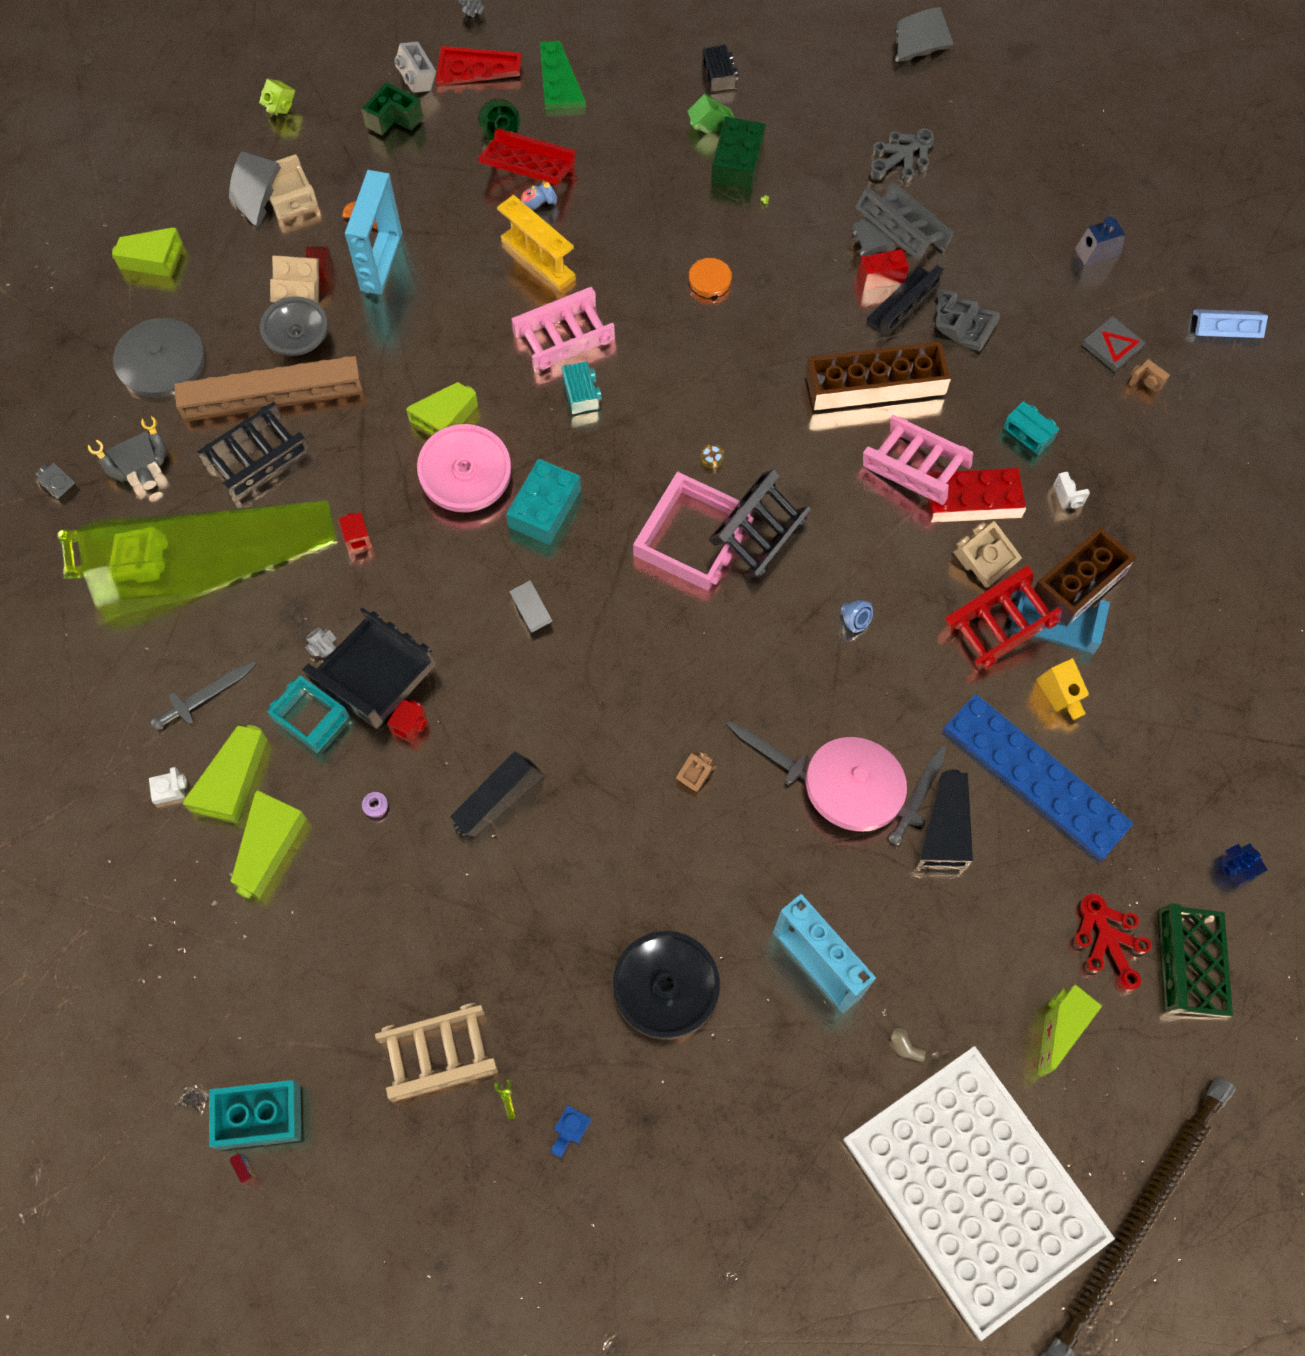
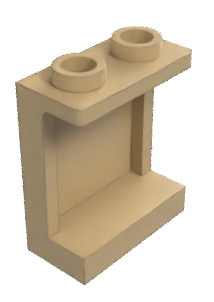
M292 155L275 161L279 163L281 169L271 185L274 191L269 201L277 218L280 219L317 206L314 190L307 181L298 156Z

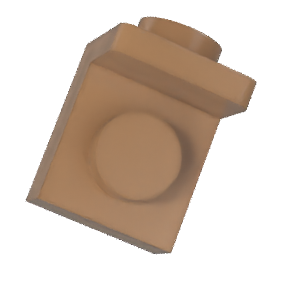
M1148 359L1142 366L1138 364L1130 373L1132 378L1129 385L1133 387L1141 380L1147 387L1158 393L1164 387L1170 375Z
M700 751V753L693 752L688 757L676 779L695 792H698L710 772L717 765L712 762L713 758L703 751Z

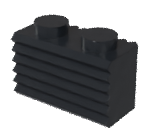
M725 44L723 46L716 45L711 48H703L702 65L711 92L735 88V80H738L737 67H733V54L728 52Z

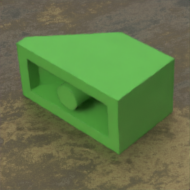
M705 94L687 111L692 127L707 134L722 130L725 116L735 118L730 108Z

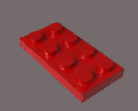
M1019 468L955 471L946 483L949 485L946 502L941 505L930 499L932 518L1024 513L1026 509ZM943 472L927 473V475L938 479Z

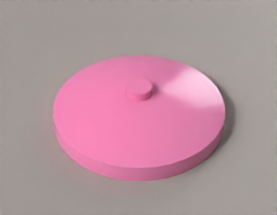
M459 424L444 428L427 440L418 457L417 472L422 489L434 503L451 511L472 512L491 505L504 493L511 476V462L506 446L494 433L480 426Z
M843 737L826 743L814 754L806 773V788L814 807L828 821L844 829L870 831L881 828L897 816L906 799L907 781L897 759L881 745L864 738Z

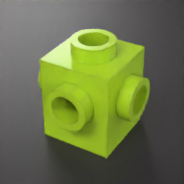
M267 79L259 103L267 107L266 111L271 114H288L295 90L281 81Z

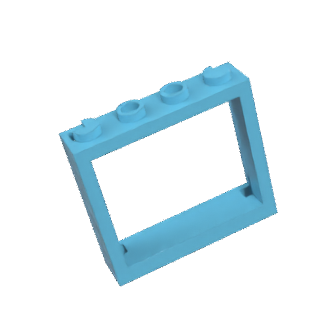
M367 170L345 231L360 291L366 293L382 294L402 236L390 174ZM376 219L378 235L372 249L369 235Z
M802 894L780 911L773 935L844 1014L864 996L876 977ZM803 903L806 907L800 911V908ZM790 925L795 929L793 932L788 929ZM862 971L869 977L864 983H862L863 981L858 976Z

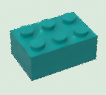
M538 458L506 513L508 527L550 545L581 491L580 476Z
M289 1080L209 1089L210 1148L225 1150L301 1141L300 1084L296 1081Z

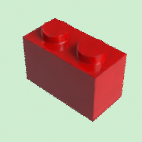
M903 249L861 257L858 276L864 291L901 284L906 281L909 264Z

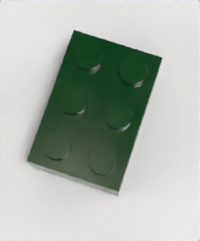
M725 116L712 163L711 182L746 189L753 188L764 144L765 123Z

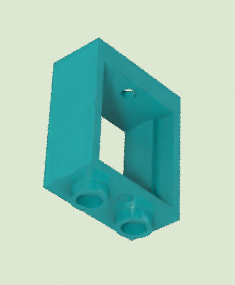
M301 675L287 685L286 691L280 698L275 699L270 704L267 711L274 723L316 754L349 718L345 707ZM305 693L330 710L308 736L283 718Z

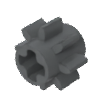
M482 0L459 1L463 5L461 11L473 18H475L476 13L482 15L485 8L481 4Z

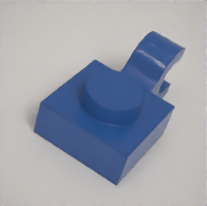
M567 1105L554 1128V1131L560 1134V1136L553 1145L551 1153L561 1158L570 1141L578 1145L592 1119Z

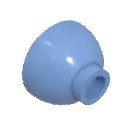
M856 600L851 603L846 602L842 606L841 614L847 628L854 633H858L870 624L873 617V606L870 602Z

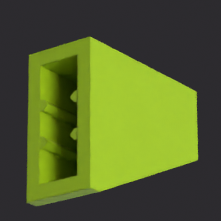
M176 228L119 237L116 246L113 247L112 256L119 269L169 277L182 241Z
M457 382L410 405L406 410L409 422L433 436L444 428L463 424L476 409L478 402L476 392L471 387Z

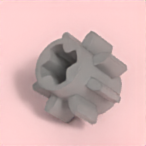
M319 627L306 637L309 644L305 648L312 656L316 657L319 654L323 658L335 649L336 646L333 641L337 638L330 630L325 629L323 631Z

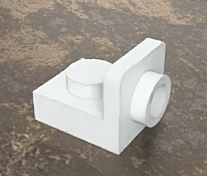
M1068 472L1059 473L1053 484L1062 509L1082 506L1090 494L1088 489L1076 491L1075 482L1070 479Z
M176 767L170 768L169 774L149 778L151 799L154 804L185 798L184 789L187 788V780L185 774H181Z

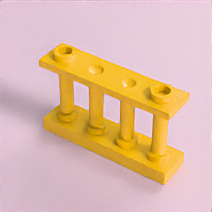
M512 195L497 207L498 211L510 220L511 229L501 235V240L506 246L558 291H562L576 280L575 273L564 265L563 257L574 249V245L515 195Z

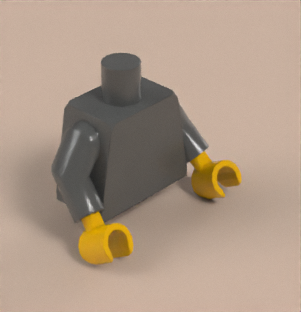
M151 416L153 420L151 427L146 426L144 419L141 421L142 426L149 430V435L146 431L105 450L107 452L106 455L103 452V445L100 441L96 440L100 446L99 451H93L88 445L89 452L98 456V462L109 476L121 482L128 481L131 486L141 484L146 490L152 489L156 485L154 477L162 473L160 465L164 463L166 447L160 432L156 431L158 423L153 416Z

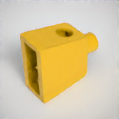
M1073 658L1049 669L1036 679L1056 712L1067 708L1072 720L1087 714L1080 701L1089 696V693Z

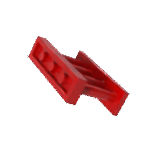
M1028 565L945 617L949 630L951 632L956 629L958 631L961 630L978 654L979 658L975 660L978 671L982 668L988 669L996 664V659L1045 628L1051 629L1059 624V619L1062 618L1061 609L1058 607L1050 612L1031 586L1034 577L1033 571ZM1018 590L1025 593L1042 617L1031 625L1028 624L1010 599L1011 594ZM997 603L1004 606L1021 630L1010 638L1007 637L989 612L990 608ZM977 616L984 620L1000 643L990 651L986 650L969 626V621Z

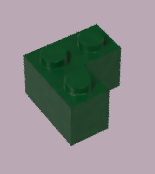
M385 82L361 108L365 127L380 135H383L394 122L412 130L423 118L420 99L388 82Z

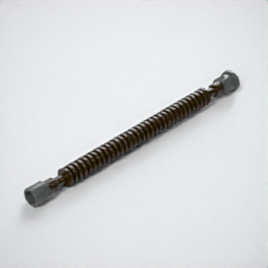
M1220 1076L1215 1077L1206 1093L1208 1096L1202 1104L1203 1110L1200 1115L1190 1118V1122L1187 1123L1186 1128L1183 1129L1179 1139H1177L1172 1147V1151L1169 1152L1168 1157L1164 1160L1165 1163L1158 1170V1175H1155L1154 1181H1151L1150 1187L1148 1186L1147 1193L1143 1194V1199L1141 1198L1139 1205L1137 1204L1135 1207L1136 1211L1132 1212V1217H1129L1128 1223L1124 1225L1125 1229L1121 1230V1235H1118L1117 1241L1113 1243V1247L1110 1248L1109 1253L1105 1256L1106 1260L1102 1261V1266H1099L1098 1272H1095L1094 1278L1090 1281L1091 1285H1087V1291H1084L1082 1294L1084 1298L1080 1297L1078 1300L1080 1304L1076 1303L1074 1308L1077 1311H1071L1070 1314L1074 1320L1067 1331L1063 1330L1059 1339L1056 1338L1047 1352L1042 1353L1041 1356L1074 1355L1073 1350L1079 1342L1077 1338L1084 1326L1087 1328L1092 1327L1093 1324L1090 1321L1095 1322L1097 1319L1095 1315L1098 1316L1101 1312L1099 1309L1104 1307L1102 1302L1106 1303L1108 1300L1107 1296H1111V1290L1115 1289V1284H1118L1119 1278L1124 1274L1122 1271H1126V1265L1129 1266L1131 1263L1130 1259L1134 1258V1253H1137L1138 1247L1142 1245V1241L1145 1240L1146 1235H1148L1154 1225L1153 1222H1156L1157 1216L1161 1213L1160 1210H1163L1165 1207L1164 1204L1171 1197V1192H1174L1176 1189L1175 1186L1182 1179V1174H1185L1186 1168L1188 1169L1197 1151H1199L1204 1143V1139L1210 1133L1211 1127L1208 1123L1212 1116L1217 1115L1234 1094L1236 1087L1231 1082Z

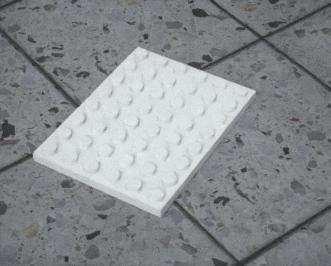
M975 1046L843 1139L979 1341L985 1339L1115 1239Z

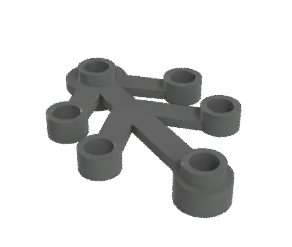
M920 129L915 135L893 131L888 137L889 144L880 141L876 142L873 146L874 155L883 156L885 152L896 154L885 161L881 159L872 161L870 166L871 176L874 179L883 178L889 168L904 159L901 179L904 182L912 181L914 176V170L912 169L913 152L918 149L919 158L916 163V169L921 172L927 171L930 163L928 148L932 147L935 141L933 132L929 129ZM900 142L911 143V144H909L908 146H907V145H899Z

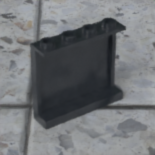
M361 608L360 611L365 619L317 669L308 663L302 671L313 685L377 729L435 667L436 662L432 657L433 651L424 643L419 645L407 632L402 634L392 622L385 623L376 612L372 611L370 613Z

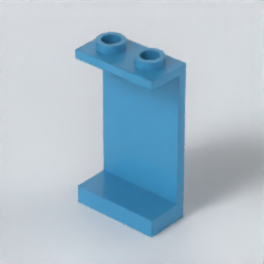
M1018 590L1014 592L1013 599L1017 600L1015 606L1029 625L1042 618L1023 591ZM1100 600L1095 608L1091 606L1087 608L1067 627L1059 622L1055 627L1051 629L1045 628L1033 637L1094 654L1101 645L1110 602ZM1009 614L1008 620L1011 621L1009 630L1020 632V628Z

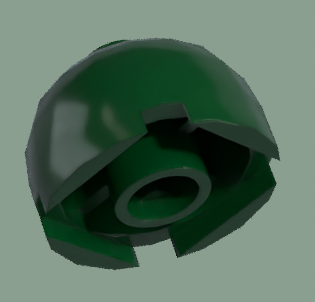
M495 98L488 100L482 105L478 114V126L485 137L493 141L495 131L498 128L513 133L518 132L521 123L520 113L513 104L505 99Z

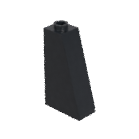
M514 751L450 816L455 822L453 827L463 836L475 837L539 782L545 774L528 757Z
M951 769L942 772L938 779L917 858V867L968 868L973 862L968 773H960L959 770Z

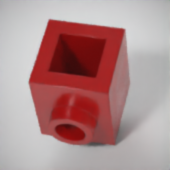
M403 700L393 712L387 725L391 733L413 742L418 732L424 730L427 724V717L420 703L414 700L409 702Z

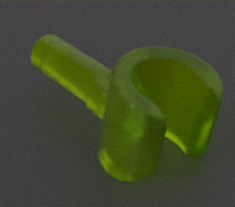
M506 1078L508 1088L504 1091L499 1090V1085L496 1081L495 1089L497 1094L503 1099L508 1120L515 1118L510 1097L513 1088L510 1080Z

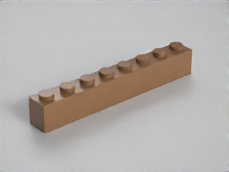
M356 356L321 360L307 364L300 363L294 366L275 367L261 371L254 370L248 373L230 374L215 378L209 377L202 380L184 381L174 384L176 407L182 419L264 407L272 402H275L277 405L363 391L360 368Z

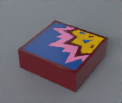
M237 1153L230 1158L229 1161L241 1183L250 1185L258 1180L245 1155Z

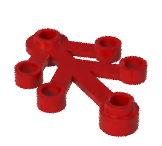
M1089 894L1085 896L1080 904L1081 911L1085 917L1079 933L1074 937V942L1080 948L1089 946L1092 943L1090 932L1094 922L1100 931L1092 955L1086 961L1087 969L1093 973L1103 969V956L1106 947H1108L1120 971L1117 977L1118 986L1126 992L1136 990L1141 985V976L1137 971L1130 968L1118 942L1133 948L1138 954L1147 953L1151 949V942L1146 937L1135 938L1110 927L1106 918L1121 923L1122 927L1127 930H1132L1139 924L1138 916L1131 912L1123 914L1107 907L1106 901L1100 895ZM1091 902L1098 905V910L1092 909ZM1126 917L1131 918L1134 924L1129 925L1126 922ZM1079 936H1085L1087 938V943H1082L1079 939ZM1139 941L1146 945L1145 950L1138 946ZM1091 961H1098L1099 968L1093 967ZM1128 975H1131V976L1134 977V979H1135V983H1134V984L1130 983V982L1127 980V976H1128Z

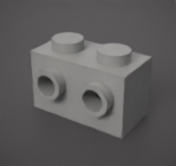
M419 42L400 43L397 56L395 57V66L402 74L405 83L408 84L413 93L431 91L436 70Z

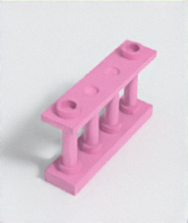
M592 287L511 318L513 333L516 338L526 336L535 353L532 355L535 372L547 369L555 363L599 345L608 344L615 339L614 324L610 323L603 326L594 310V307H596V296ZM586 312L596 330L583 334L574 315ZM566 320L576 338L563 342L554 323ZM546 328L555 346L543 350L534 331Z
M892 415L890 417V432L892 433L879 450L869 446L863 452V467L943 505L948 499L949 485L946 483L960 465L968 469L971 468L973 452L964 446H959L916 426L904 418ZM899 437L911 441L899 459L886 455ZM919 446L930 450V454L918 469L906 465ZM940 455L951 460L938 479L926 474Z

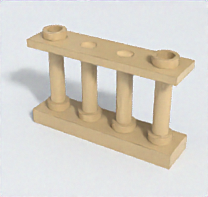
M476 1003L466 1004L460 1007V1011L402 1027L397 1025L386 1026L381 1029L382 1032L375 1034L376 1040L380 1044L387 1042L395 1080L392 1082L393 1086L386 1088L388 1099L391 1102L498 1073L496 1061L494 1058L489 1059L488 1056H485L476 1018L485 1015L482 1005L476 1006ZM464 1020L467 1023L475 1058L472 1060L473 1064L462 1066V1063L458 1062L450 1024ZM440 1027L448 1066L446 1071L436 1074L435 1071H432L424 1031ZM410 1035L414 1036L421 1069L419 1079L412 1081L405 1078L397 1040Z

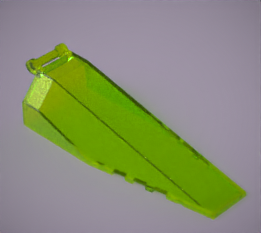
M328 501L189 513L110 517L86 522L77 530H62L57 534L58 541L62 545L65 566L62 569L63 577L69 580L85 577L95 606L105 618L202 596L229 585V582L241 577L243 579L251 576V573L262 569H271L274 564L285 560L289 562L299 558L301 555H307L337 543ZM78 541L82 566L76 567L72 543Z

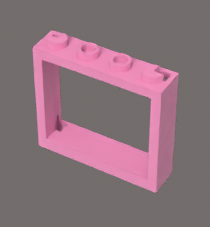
M677 472L634 542L633 555L709 591L712 584L716 585L722 574L720 570L723 565L727 566L732 558V548L728 544L724 545L708 574L685 565L649 546L681 493L727 514L733 510L740 500ZM750 512L747 516L749 517L748 521L752 523L753 517H751ZM742 527L737 528L733 532L735 534L734 537L739 543H741L743 538L742 532L744 529Z

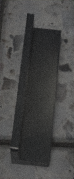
M936 265L928 272L924 268L919 267L867 317L866 322L886 336L940 284L944 269Z

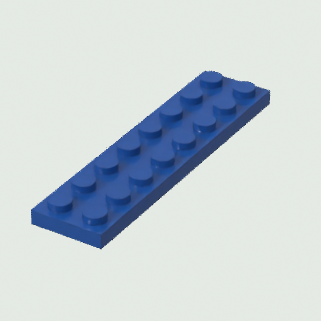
M977 694L944 727L943 731L1099 861H1102L1134 824Z

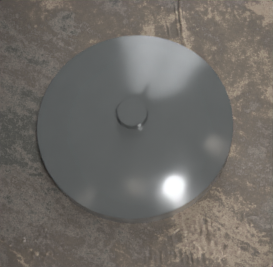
M171 318L150 319L135 325L120 338L113 354L114 369L122 384L135 394L151 398L174 395V384L184 381H195L205 363V349L197 332L188 324Z

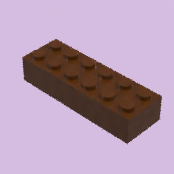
M941 341L808 357L806 377L814 410L944 395L951 380Z

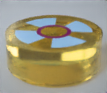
M711 444L702 449L701 462L704 466L717 468L723 463L724 452L721 447Z

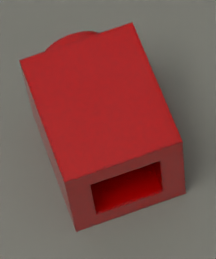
M361 512L349 513L344 517L338 518L349 553L372 547Z

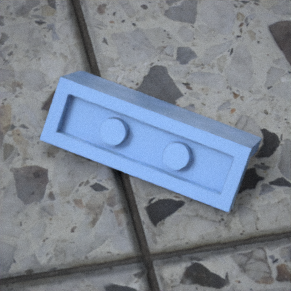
M1194 309L1193 312L1194 315L1198 316L1195 332L1198 336L1264 338L1268 315L1261 312Z

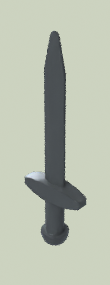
M251 662L233 669L183 701L176 694H169L174 708L157 718L154 716L151 719L152 726L156 730H161L163 725L178 716L191 725L193 723L189 712L191 709L242 679L255 667L256 663Z
M730 721L727 722V725L739 738L789 771L785 781L786 784L793 783L799 777L806 781L807 770L805 768L809 761L808 755L801 757L795 762L748 729Z
M942 746L931 758L906 806L902 807L896 817L900 820L894 831L890 832L888 836L892 844L899 845L903 841L902 836L909 824L924 827L926 821L917 814V811L942 766L946 746Z

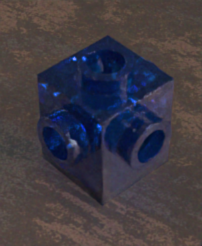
M1251 843L1243 847L1240 844L1232 846L1225 851L1227 855L1220 860L1224 873L1232 879L1236 887L1268 871L1262 861L1261 854L1253 848Z

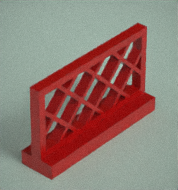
M498 128L495 131L494 140L478 156V163L558 185L567 173L574 171L576 150Z

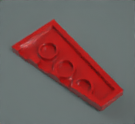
M441 46L435 81L436 86L520 76L522 54Z

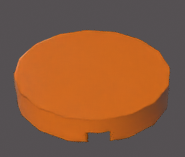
M704 258L693 264L689 271L690 287L700 296L712 298V295L721 296L728 291L731 285V270L722 260Z

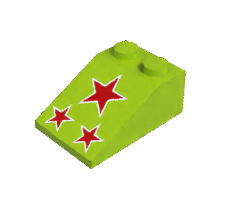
M1073 985L1068 990L1064 987L1048 1003L1051 1009L1045 1017L1037 1074L1040 1077L1057 1068L1102 1007L1101 1004L1077 985Z

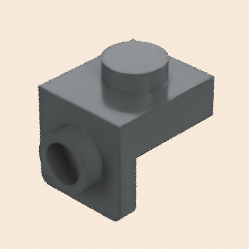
M54 462L50 466L45 464L36 472L38 476L36 483L38 485L41 484L57 500L75 484Z

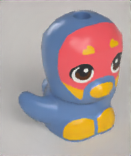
M543 181L542 185H532L531 188L524 191L521 195V201L531 210H535L545 202L555 205L557 196L550 183Z

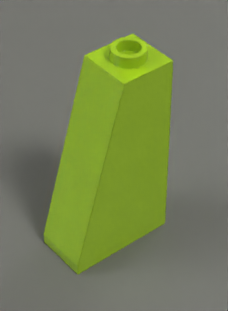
M253 725L236 727L184 799L183 805L190 812L238 823L267 742V738L262 730Z
M258 790L254 794L231 878V883L237 888L235 892L247 899H250L251 896L260 899L306 821L302 811Z

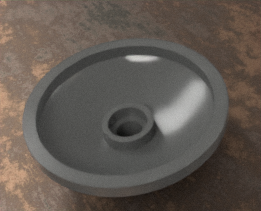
M298 296L276 301L264 312L260 321V333L265 344L274 352L287 356L302 355L312 351L324 340L328 330L327 317L321 306L311 299Z

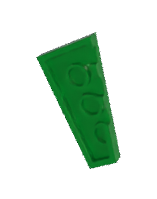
M540 42L545 110L586 108V101L561 42Z

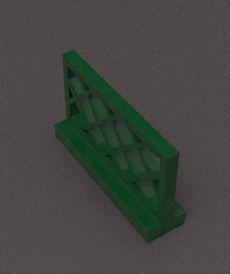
M1174 903L1158 909L1165 1013L1233 1017L1225 912L1181 907V904ZM1182 914L1188 915L1196 923L1190 930L1182 923ZM1207 918H1216L1217 930L1214 933L1204 924ZM1198 927L1208 936V939L1203 944L1192 934ZM1187 939L1197 948L1192 956L1184 949V942ZM1211 942L1219 948V956L1216 959L1206 949ZM1200 953L1211 963L1205 970L1194 960ZM1189 965L1199 974L1194 982L1186 976V968ZM1213 968L1221 974V982L1218 985L1208 976V973ZM1202 979L1212 988V991L1206 997L1196 987ZM1191 991L1201 1001L1197 1007L1188 1006L1187 995ZM1215 994L1223 1000V1010H1217L1210 1002Z

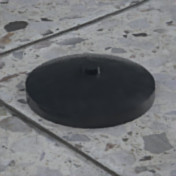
M658 931L638 938L622 953L615 967L613 994L620 1014L636 1031L651 1038L671 1040L682 1038L695 1032L710 1018L719 997V972L711 954L697 940L679 932Z

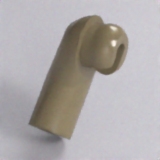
M902 1027L895 1028L891 1035V1042L897 1054L904 1058L923 1062L926 1049L912 1046L907 1036V1031Z

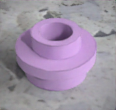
M372 792L363 799L362 808L366 815L379 817L386 812L388 801L382 793ZM372 801H379L378 806H370Z

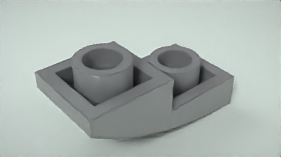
M531 580L509 591L531 633L552 622Z

